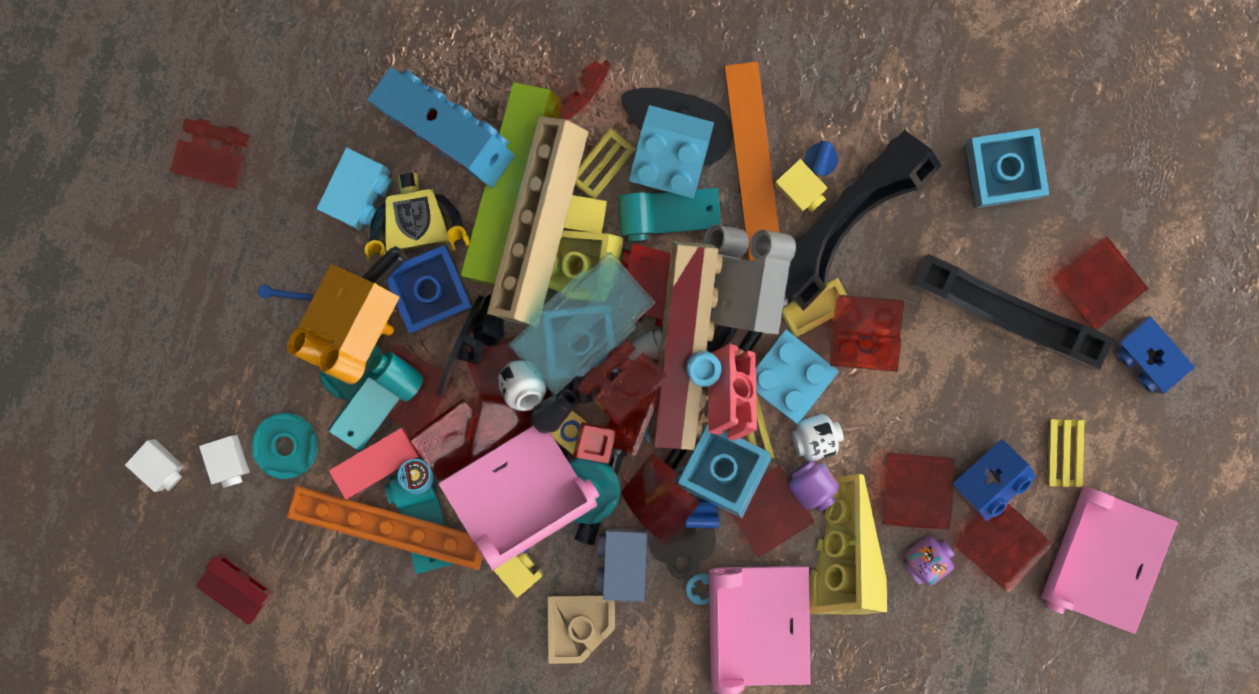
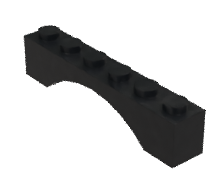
M905 129L898 137L889 142L886 150L874 162L867 165L863 174L842 192L841 197L829 210L824 211L813 227L797 239L795 243L796 251L790 261L785 296L804 311L827 287L828 273L834 254L846 234L855 223L878 205L901 194L919 190L941 167L933 150Z
M930 254L923 256L909 286L1091 370L1101 369L1114 341V338L1088 326L1012 296L976 278L961 268Z

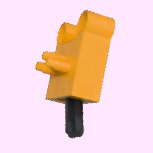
M397 246L390 248L362 277L330 264L299 326L289 337L287 343L288 352L303 361L320 367L322 372L347 384L352 385L359 381L364 373L366 361L380 334L390 336L394 332L393 326L389 325L387 321L400 297L380 286L406 261V254Z

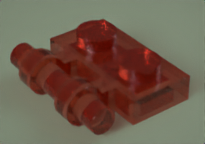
M186 118L182 130L193 134L192 142L178 140L170 172L237 189L245 157L233 154L234 147L236 145L248 147L251 135L239 132V128L228 126L223 128L211 125L210 121L199 118L198 121ZM207 137L223 141L221 149L205 147L204 144Z
M625 340L619 347L614 346L607 353L608 357L597 368L592 367L586 372V378L578 385L580 391L585 395H588L595 387L600 389L601 392L594 398V402L618 425L627 419L667 380V374L643 352L634 361L628 357L636 350L634 345L628 340ZM617 367L621 368L623 371L612 382L606 378Z

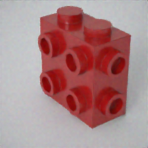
M633 244L632 251L625 250L621 269L627 270L624 283L617 282L613 302L619 303L617 310L624 312L622 318L642 322L644 316L656 319L655 326L663 327L671 258L670 252Z

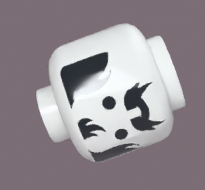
M527 360L512 361L498 375V388L505 403L510 408L528 411L533 409L544 398L546 385L538 367L533 362Z
M826 414L803 419L796 425V430L792 431V439L798 456H804L809 462L836 455L839 451V442L844 441L839 422L833 423Z

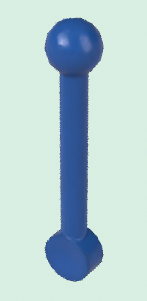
M262 285L258 289V294L262 298L276 296L311 301L314 297L313 294L274 290L267 285Z

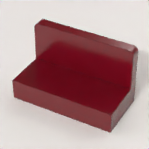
M221 554L213 556L205 567L208 570L197 584L199 590L246 624H251L274 593Z

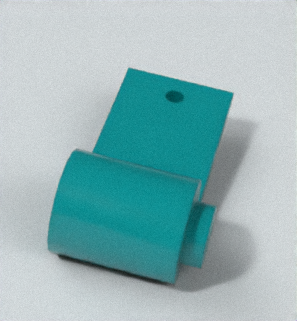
M719 188L696 190L694 199L671 192L658 194L631 193L618 196L621 236H627L628 242L648 241L647 235L707 230L711 225H722Z
M392 352L377 355L370 365V372L327 430L361 452L399 399L408 401L418 392L423 382V373Z
M398 474L389 477L390 483L385 484L386 496L390 504H396L401 514L446 526L434 477L431 487L426 492L417 495L410 494L402 488L398 481ZM410 552L416 574L453 565L450 562Z

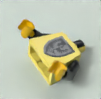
M406 173L397 176L400 194L386 197V203L379 207L371 225L369 242L365 245L364 250L366 260L370 263V257L373 254H380L381 258L386 253L385 244L386 251L394 246L399 247L402 251L446 243H449L452 250H456L454 243L458 239H464L467 246L470 240L463 227L460 213L444 195L436 194L433 189L420 191L417 173Z

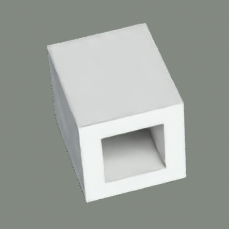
M238 435L199 446L211 485L221 482L223 488L243 482L241 475L250 473Z
M156 439L147 440L125 464L154 492L162 491L164 488L169 491L181 479L182 476L179 472L184 467Z

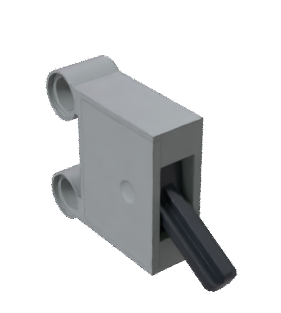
M719 224L711 225L705 233L704 244H711L718 248V254H722V268L720 274H715L714 287L718 288V302L716 308H711L710 321L719 326L714 332L712 341L708 342L706 351L712 353L729 344L738 329L779 335L783 306H786L788 303L785 291L790 261L796 251L793 237L784 233L764 229L758 230L750 241V252L754 257V261L740 260V257L745 254L749 245V238L745 230Z

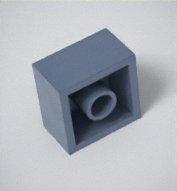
M607 526L606 534L599 535L598 557H605L604 568L598 567L597 591H603V600L644 602L647 528Z

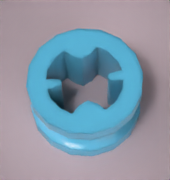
M703 573L695 574L687 581V596L695 604L709 603V591L706 590L708 594L706 597L700 598L698 593H692L691 588H696L694 582L702 580L703 584H709V576Z

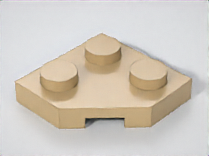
M603 594L548 595V664L583 663L598 645L615 630V601L603 600Z

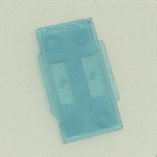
M608 252L589 271H581L530 318V324L508 345L548 389L556 395L576 376L583 377L633 332L635 329L634 323L656 302L615 256Z

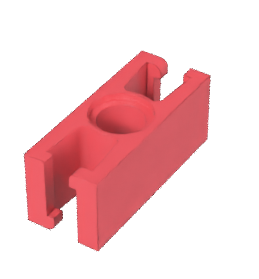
M729 343L712 352L721 363V375L714 384L708 386V432L721 435L724 430L729 428L730 432L727 433V439L735 441L757 430L755 352L749 350L735 357V354L738 353V346Z
M404 427L328 471L346 500L397 471L406 461L417 459L422 455Z

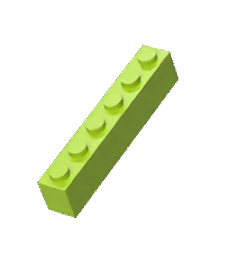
M513 82L499 134L509 141L506 147L515 157L493 188L485 184L461 276L471 282L491 287L495 286L538 118L541 116L559 119L561 114L560 98L549 89Z

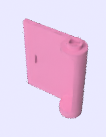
M534 426L438 484L492 571L596 507L595 499L599 497L596 488L589 479L584 482L580 477H577L552 434L541 433Z
M1083 486L1041 598L1046 600L1044 607L1064 614L1066 608L1136 634L1178 522L1119 500L1101 491Z
M809 566L719 567L710 569L708 576L711 691L718 694H738L744 690V686L811 684Z

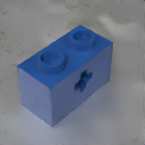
M1151 316L1142 317L1113 342V345L1118 349L1115 353L1125 366L1134 367L1140 374L1137 378L1138 381L1150 393L1154 391L1155 393L1165 394L1195 368ZM1155 351L1156 354L1153 356V360L1156 363L1146 362L1149 358L1147 352Z
M1001 439L960 476L953 485L959 495L987 522L992 516L1000 515L1015 495L1024 493L1031 486L1032 480L1036 476L1030 465ZM997 480V481L999 482V484L996 485V484L993 483V482Z

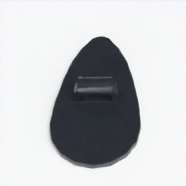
M638 88L628 90L623 94L622 104L630 119L640 130H642L649 105L714 122L703 166H709L721 160L730 149L733 138L732 124L725 111L716 104L696 96L660 88Z
M479 295L457 338L439 383L436 395L442 398L446 392L459 360L474 365L479 364L482 360L485 344L471 337L470 333L480 311L484 296ZM465 345L471 347V352L464 350Z

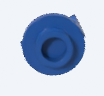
M821 140L820 143L812 145L807 150L804 162L816 176H827L835 170L838 164V155L832 143Z
M703 499L693 500L690 505L684 508V527L719 528L717 506Z

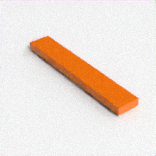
M758 61L724 66L744 228L749 238L747 248L749 261H754V257L750 252V241L755 232L762 229L779 232Z
M295 486L286 518L480 570L483 557L469 534L465 531Z

